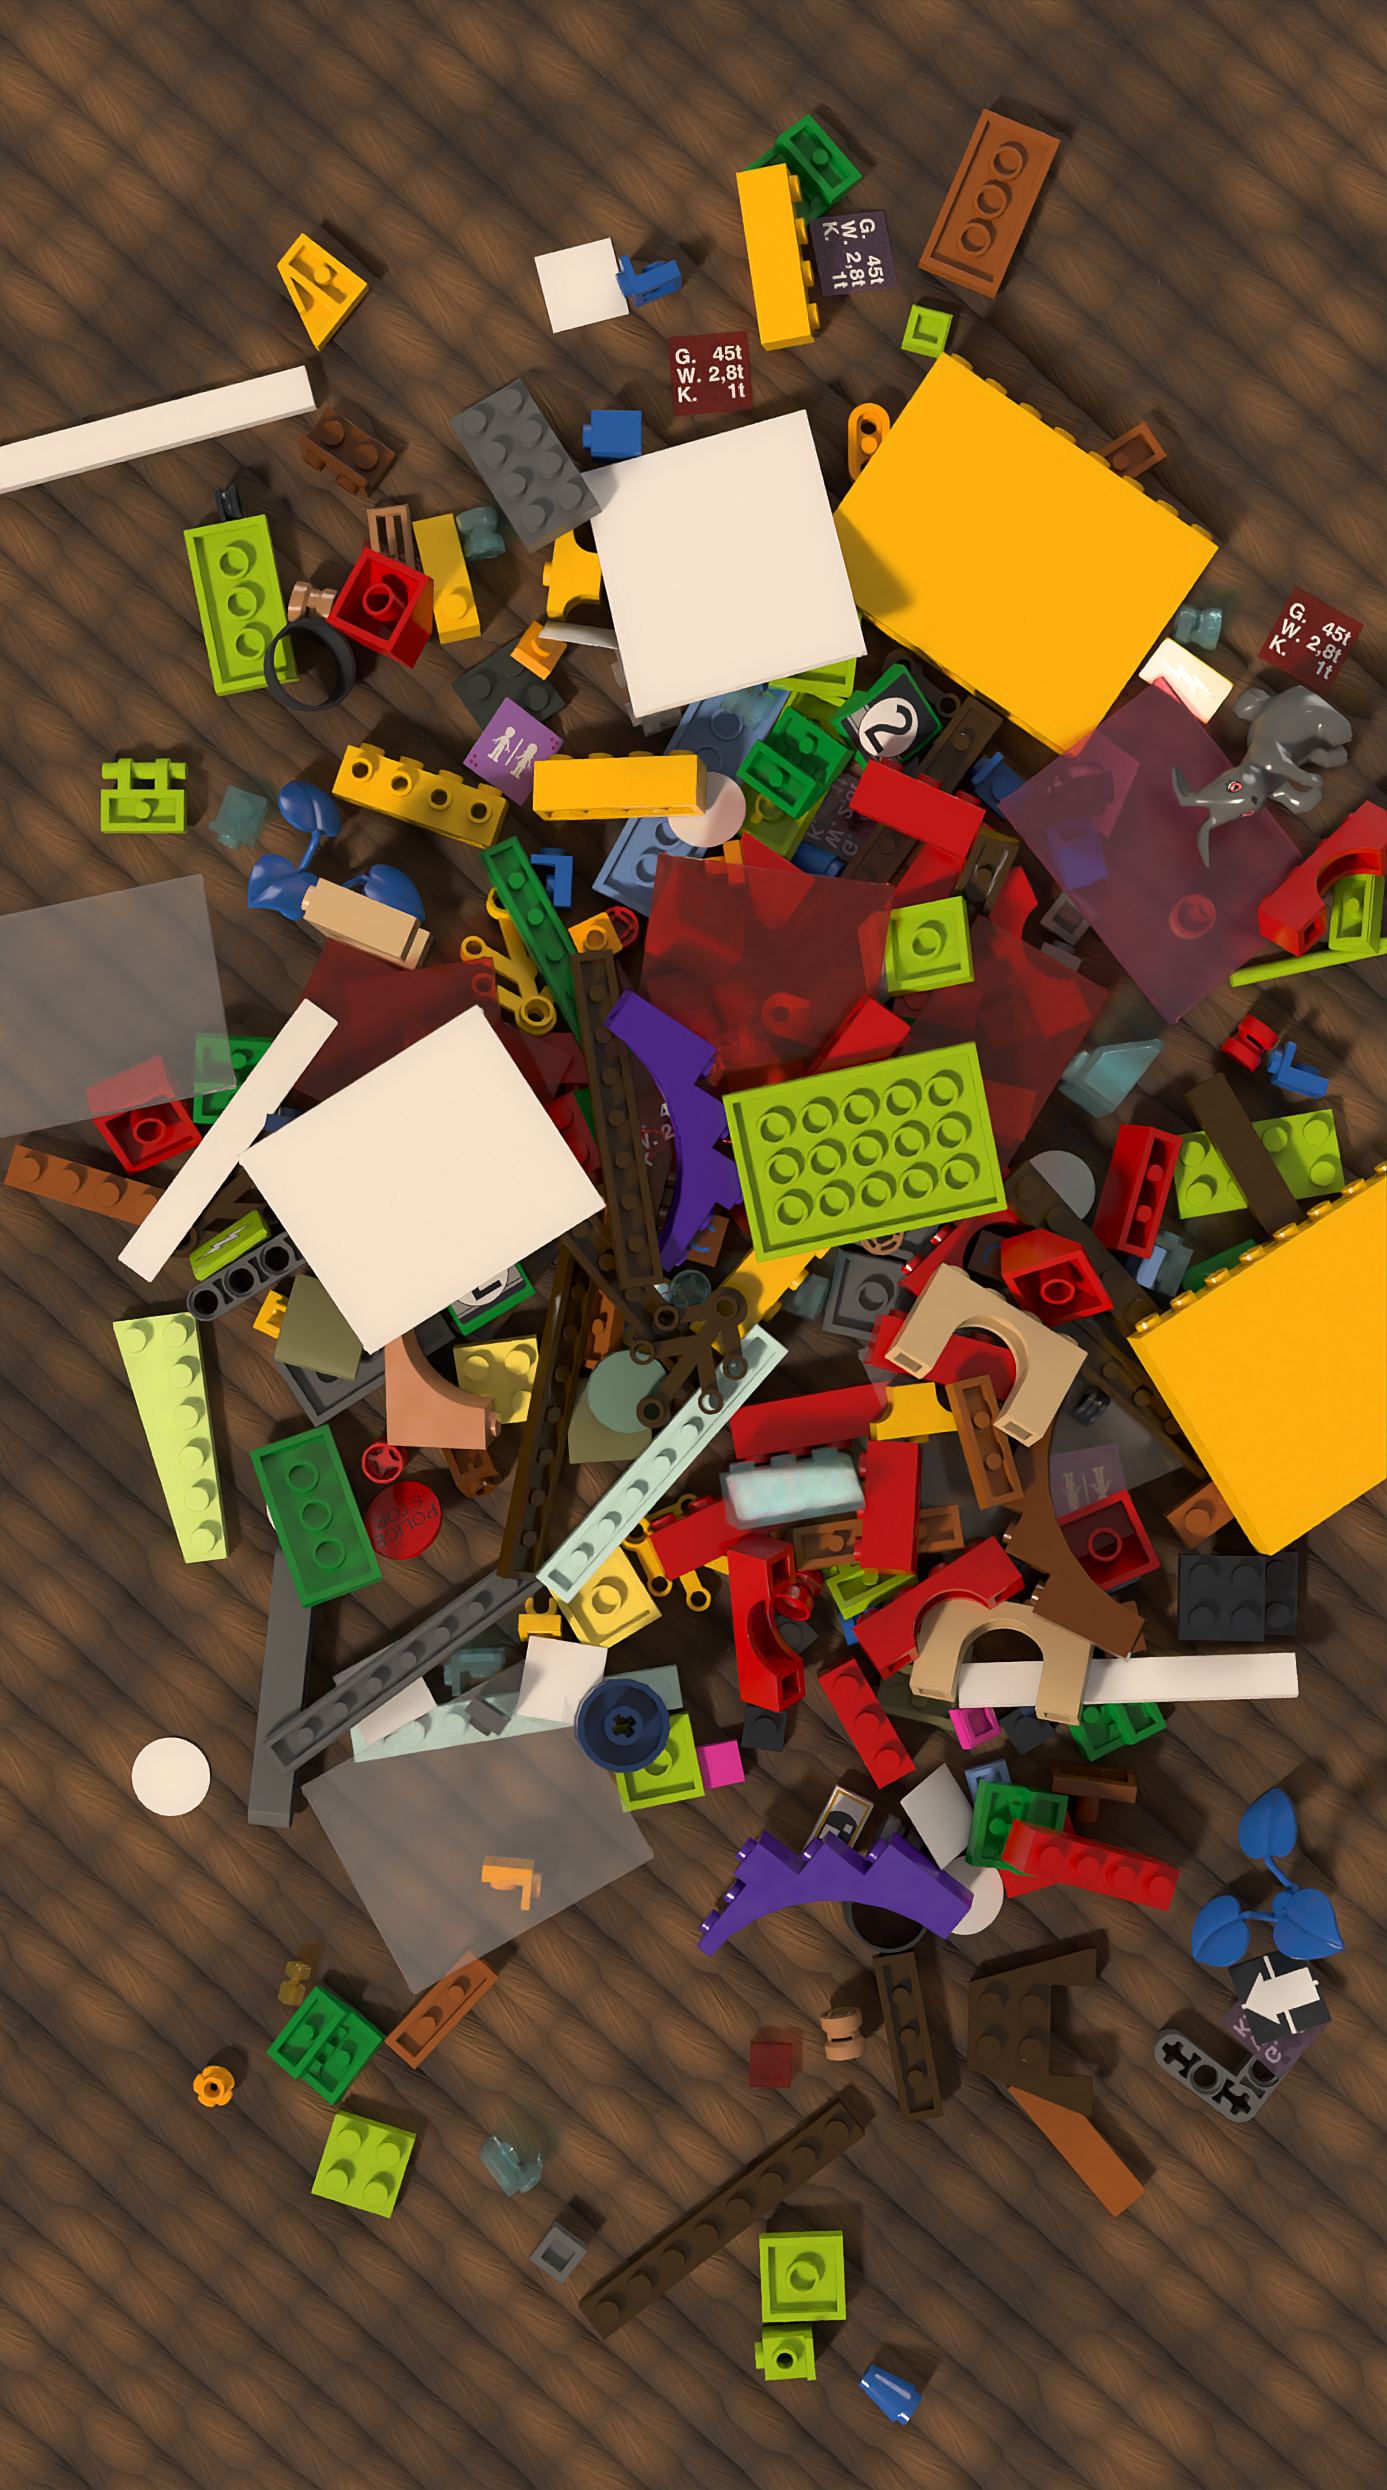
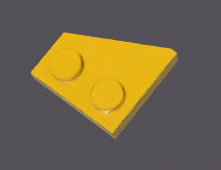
M303 233L277 264L315 348L321 351L369 291L368 284Z

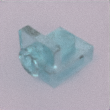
M228 785L216 821H210L208 829L218 835L216 842L235 850H240L242 844L253 848L270 801Z
M1160 1230L1159 1235L1156 1236L1154 1245L1167 1251L1151 1290L1166 1296L1175 1297L1194 1251L1182 1246L1184 1238L1164 1230Z
M812 1274V1276L807 1275L796 1290L793 1291L788 1287L784 1291L780 1300L783 1303L780 1309L817 1323L831 1287L830 1281L815 1274Z
M504 1648L458 1649L452 1653L451 1660L444 1662L445 1686H452V1696H461L464 1692V1671H470V1677L489 1678L495 1676V1670H502L505 1665Z
M493 2135L481 2144L479 2159L508 2197L517 2190L525 2193L541 2179L540 2173L543 2169L544 2160L539 2153L521 2167H518L517 2164L520 2163V2160L514 2149L507 2142L501 2144L496 2136Z

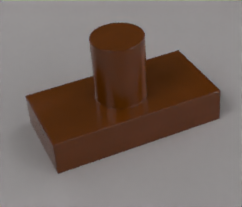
M1051 1759L1048 1773L1051 1792L1077 1795L1074 1816L1078 1820L1088 1823L1097 1822L1099 1820L1102 1799L1135 1803L1137 1783L1133 1770Z

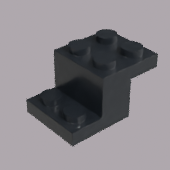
M1212 1549V1554L1178 1553L1177 1638L1179 1640L1264 1641V1635H1297L1298 1552L1295 1550L1278 1551L1272 1556L1246 1549Z

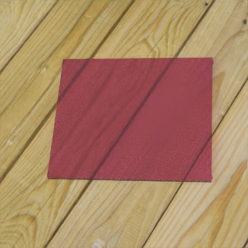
M1164 676L1154 679L1149 687L1011 795L1002 798L997 807L1170 1026L1173 1023H1177L1185 1013L1271 942V940L1260 935L1257 908L1262 899L1267 894L1276 891L1286 881L1291 870L1296 866H1301L1306 861V858L1265 807L1256 815L1237 818L1216 827L1210 834L1208 844L1211 866L1208 869L1204 865L1197 847V830L1206 820L1209 811L1207 807L1180 806L1173 791L1172 768L1174 766L1179 767L1193 790L1199 792L1213 782L1221 772L1234 766ZM1329 888L1322 895L1321 899L1327 897V894L1331 891Z

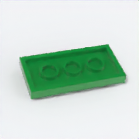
M328 1424L249 1452L303 1609L383 1581Z

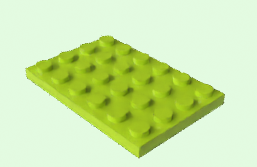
M973 1041L722 1095L757 1263L1008 1209L976 1045Z

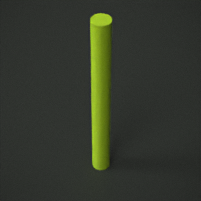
M1387 937L1380 938L1378 954H1362L1327 949L1305 954L1300 958L1296 956L1229 971L1230 983L1232 987L1387 954Z

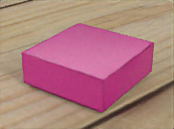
M959 1705L948 1710L962 1749H972L1002 1733L993 1707L959 1708Z
M737 1738L696 1746L704 1789L745 1781Z

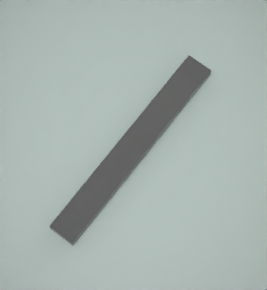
M496 1568L260 1742L259 1746L284 1779L545 1584L540 1580L539 1582L506 1579L496 1575Z

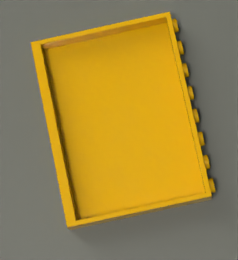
M942 352L833 514L856 611L862 612V617L1067 761H1071L1082 750L1219 547L1211 542L1213 537L1204 528L1196 524H1192L1190 527L1177 518L1179 513L1173 506L1162 500L1155 502L1143 494L1145 489L1139 482L1129 476L1121 478L1109 470L1110 463L1101 455L1093 451L1087 454L1074 445L1076 440L1070 433L1059 427H1055L1053 430L1040 421L1042 418L1041 414L1032 406L1023 402L1018 405L1006 397V389L998 382L990 378H986L984 381L971 372L973 367L967 360L957 354L949 356Z
M1387 1160L1374 1168L1377 1174L1364 1181L1363 1178H1360L1342 1188L1341 1193L1343 1196L1333 1203L1327 1200L1311 1208L1307 1212L1309 1218L1297 1226L1295 1223H1291L1273 1234L1275 1241L1262 1248L1261 1245H1258L1239 1256L1241 1263L1228 1271L1227 1268H1222L1209 1275L1204 1280L1206 1286L1196 1293L1189 1290L1174 1298L1170 1302L1172 1308L1161 1316L1158 1313H1154L1139 1321L1135 1325L1138 1331L1127 1337L1244 1533L1258 1553L1272 1556L1387 1478Z

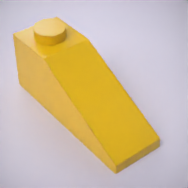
M453 514L412 522L423 572L434 580L433 614L440 644L481 636L478 614Z

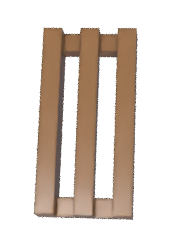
M403 504L367 509L371 549L382 554L378 518L385 517L389 555L391 559L399 562L394 516L401 515L406 565L417 571L409 505Z

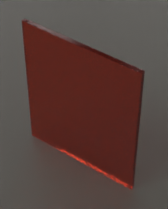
M667 852L658 853L638 996L717 1048L713 1054L716 1061L711 1071L704 1079L698 1077L694 1085L723 1103L722 1095L802 1078L864 992H867L877 1000L895 886L888 882L875 883L670 855ZM631 1049L629 1061L640 1131L666 1135L668 1127H665L664 1131L661 1128L663 1125L669 1124L671 1126L669 1135H672L674 1130L670 1117L667 1114L662 1117L660 1115L661 1107L665 1100L649 1070ZM730 1132L722 1142L732 1143Z

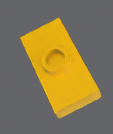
M574 530L555 540L553 561H545L543 585L549 586L547 602L549 620L566 621L570 610L579 604L601 605L604 578L598 553H591L581 549L576 543Z
M920 1382L886 1387L888 1401L886 1411L880 1419L869 1423L872 1440L904 1437V1442L926 1443L930 1442L929 1434L957 1430L953 1413L945 1410L937 1400L935 1382Z

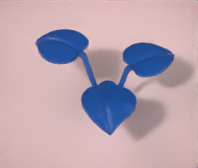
M291 780L279 793V808L284 818L295 828L305 832H312L311 842L297 871L289 860L279 855L266 854L258 859L249 877L248 906L277 910L288 919L301 920L306 912L301 909L304 896L309 886L313 885L316 887L319 881L315 875L305 871L318 846L321 834L329 837L337 836L342 828V817L335 802L325 792L311 784ZM377 864L371 867L368 876L360 875L340 885L349 890L358 885H364L362 890L363 896L414 916L421 924L425 920V912L415 885L403 872L394 867Z
M1279 1788L1272 1789L1247 1809L1239 1824L1238 1838L1240 1846L1247 1856L1253 1859L1264 1857L1265 1864L1284 1884L1286 1891L1280 1892L1275 1896L1272 1903V1913L1255 1911L1241 1913L1238 1900L1232 1896H1220L1208 1902L1198 1914L1192 1930V1954L1197 1962L1215 1967H1226L1240 1960L1246 1953L1250 1942V1929L1245 1921L1251 1919L1276 1923L1273 1931L1275 1944L1284 1955L1294 1959H1319L1346 1949L1339 1932L1335 1910L1329 1898L1316 1889L1309 1888L1299 1891V1886L1292 1883L1274 1862L1273 1856L1285 1857L1291 1853L1297 1838V1820L1292 1803L1286 1793Z

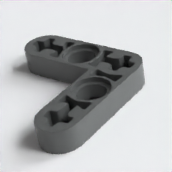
M1176 2029L1160 2031L1152 2042V2052L1157 2063L1165 2071L1228 2119L1243 2123L1256 2115L1305 2051L1309 2043V2033L1307 2029L1303 2033L1297 2032L1298 2038L1296 2041L1292 2042L1287 2039L1279 2049L1285 2057L1274 2063V2071L1267 2078L1254 2076L1252 2066L1257 2059L1266 2057L1265 2052L1268 2049L1269 2043H1272L1277 2049L1282 2043L1283 2037L1268 2042L1265 2045H1259V2051L1253 2045L1234 2071H1231ZM1177 2041L1179 2042L1178 2048L1180 2052L1189 2059L1186 2067L1174 2055H1170L1165 2059L1166 2053L1162 2048L1165 2043L1173 2046ZM1270 2050L1268 2052L1269 2057L1276 2060L1278 2055L1276 2053L1273 2055V2050ZM1202 2065H1210L1216 2070L1214 2082L1207 2086H1200L1194 2081V2073ZM1224 2084L1236 2096H1240L1245 2092L1244 2098L1247 2105L1244 2108L1237 2105L1233 2110L1231 2109V2101L1221 2092Z

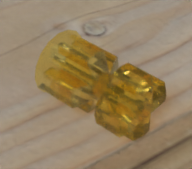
M289 1961L287 1963L285 1974L290 1977V1981L282 1982L277 1998L279 2002L289 2006H301L306 1988L300 1984V1981L309 1979L311 1972L309 1965H305L301 1961Z

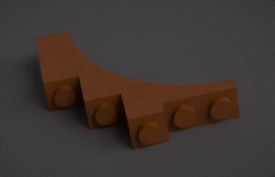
M1065 1395L1044 1436L1030 1447L1015 1438L1012 1441L1010 1449L1014 1454L1013 1459L1025 1498L1000 1504L1021 1515L1019 1522L1014 1519L1010 1522L1002 1542L1008 1544L1005 1552L1009 1557L1049 1576L1047 1582L1042 1580L1038 1582L1029 1603L1035 1605L1032 1611L1035 1617L1128 1662L1146 1625L1145 1619L1114 1601L1088 1576L1070 1551L1059 1527L1051 1495L1050 1458L1055 1428L1067 1399Z

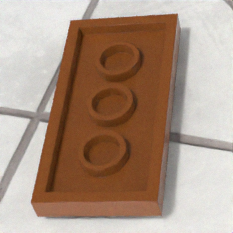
M983 109L919 261L918 268L995 299L1061 140Z

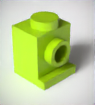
M811 2323L762 2326V2342H754L756 2369L765 2368L766 2381L805 2377L808 2380H816ZM782 2353H788L792 2356L790 2358L777 2359Z

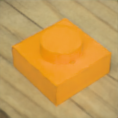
M534 620L510 656L545 680L566 649L567 644L560 640L538 637L544 627Z

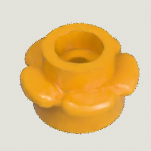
M208 2066L194 2080V2091L199 2094L198 2100L205 2106L225 2105L233 2096L234 2078L223 2067ZM212 2083L217 2084L218 2089L212 2090L210 2085Z

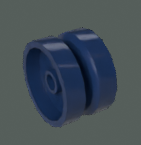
M626 1678L607 1679L591 1687L579 1700L573 1717L574 1737L581 1752L595 1765L616 1773L636 1772L652 1764L664 1750L670 1733L669 1713L662 1698L648 1685ZM617 1717L627 1720V1729L622 1733H617L612 1728L616 1726L613 1720Z

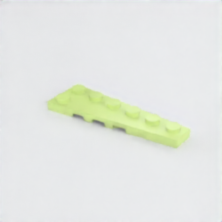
M189 1312L113 1322L116 1338L185 1562L193 1563L228 1558L230 1554L198 1319L194 1318Z

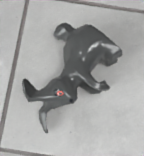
M1295 686L1274 697L1268 696L1263 690L1258 688L1244 690L1237 697L1232 710L1239 718L1252 721L1248 728V751L1239 766L1221 772L1213 782L1201 791L1195 792L1179 767L1174 766L1172 768L1173 791L1180 806H1202L1208 808L1207 818L1197 830V847L1204 865L1208 869L1211 866L1208 844L1210 834L1216 827L1237 818L1256 815L1267 806L1266 797L1283 804L1294 814L1310 812L1324 800L1322 786L1325 781L1320 775L1307 773L1301 770L1299 766L1311 762L1327 771L1343 767L1348 762V754L1342 744L1352 741L1353 734L1350 722L1321 697L1303 686ZM1289 778L1292 781L1312 788L1307 792H1298L1293 789L1287 780Z

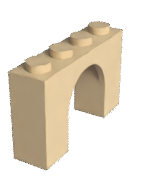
M322 878L319 879L316 887L313 885L309 886L302 902L301 909L306 911L303 918L328 938L419 975L434 936L430 932L419 928L421 922L416 917Z
M942 1263L929 1277L884 1357L921 1379L933 1369L955 1330L975 1326L994 1332L1006 1342L1013 1353L1016 1363V1380L993 1425L1030 1447L1044 1436L1088 1353L1079 1348L1078 1343L1070 1336L1063 1333H1055L1042 1325L1041 1319L1035 1314L1024 1310L1020 1311L1007 1303L1006 1298L998 1291L991 1288H983L970 1280L969 1274L963 1269Z
M951 1600L936 1606L922 1621L918 1640L919 1658L914 1660L909 1685L915 1695L955 1702L961 1665L965 1653L972 1642L991 1630L1013 1629L1032 1638L1043 1653V1669L1035 1705L1037 1718L1080 1726L1094 1645L1035 1617L1032 1613L1035 1605L1029 1603L1030 1600H1024L1023 1604L1007 1602L1005 1600L992 1610H988L984 1606L969 1600Z

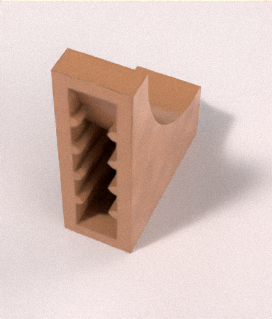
M414 1328L385 1345L387 1445L486 1450L496 1436H499L501 1431V1414L499 1411H495V1398L472 1394L444 1379L424 1356L417 1342Z

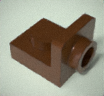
M488 1447L486 1450L442 1448L456 1486L467 1498L486 1496L494 1491L497 1485L504 1482V1478L495 1466Z

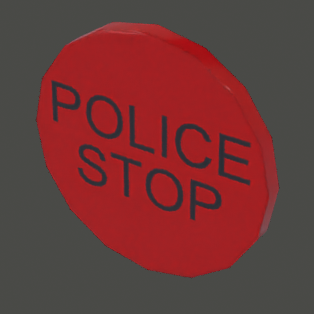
M402 1481L386 1487L373 1499L365 1515L364 1526L373 1550L389 1560H407L420 1555L433 1544L441 1530L443 1520L441 1502L429 1487L419 1482Z

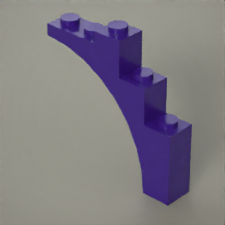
M625 989L603 1025L624 1041L649 1070L665 1100L674 1130L677 1162L674 1194L664 1228L657 1239L661 1266L670 1272L674 1264L677 1266L681 1265L691 1250L689 1242L698 1229L700 1231L704 1230L710 1223L715 1213V1210L712 1208L715 1202L730 1210L734 1203L739 1205L744 1199L736 1163L712 1148L716 1141L722 1142L729 1134L724 1104L694 1085L698 1077L704 1079L711 1071L716 1061L713 1054L717 1048L632 991Z
M764 1830L756 1841L749 1837L736 1853L735 1857L740 1861L734 1875L738 1878L723 1896L727 1903L721 1911L717 1912L713 1908L698 1927L703 1933L697 1947L710 1957L732 1934L757 1918L787 1906L815 1901H854L886 1908L919 1922L943 1939H946L971 1909L974 1893L945 1870H941L935 1862L895 1831L886 1841L879 1838L864 1858L830 1830L821 1841L814 1837L803 1850L800 1857Z

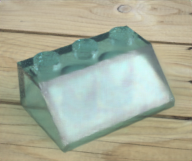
M1160 1039L1101 1046L1088 1053L1083 1050L1080 1054L1077 1053L1075 1057L1072 1056L1060 1071L1058 1076L1063 1081L1057 1089L1096 1119L1111 1114L1165 1046V1043Z
M837 1447L812 1450V1458L796 1460L795 1454L774 1456L770 1458L771 1465L755 1467L754 1461L729 1464L730 1472L719 1473L727 1524L738 1530L866 1508L851 1457L845 1453H837Z

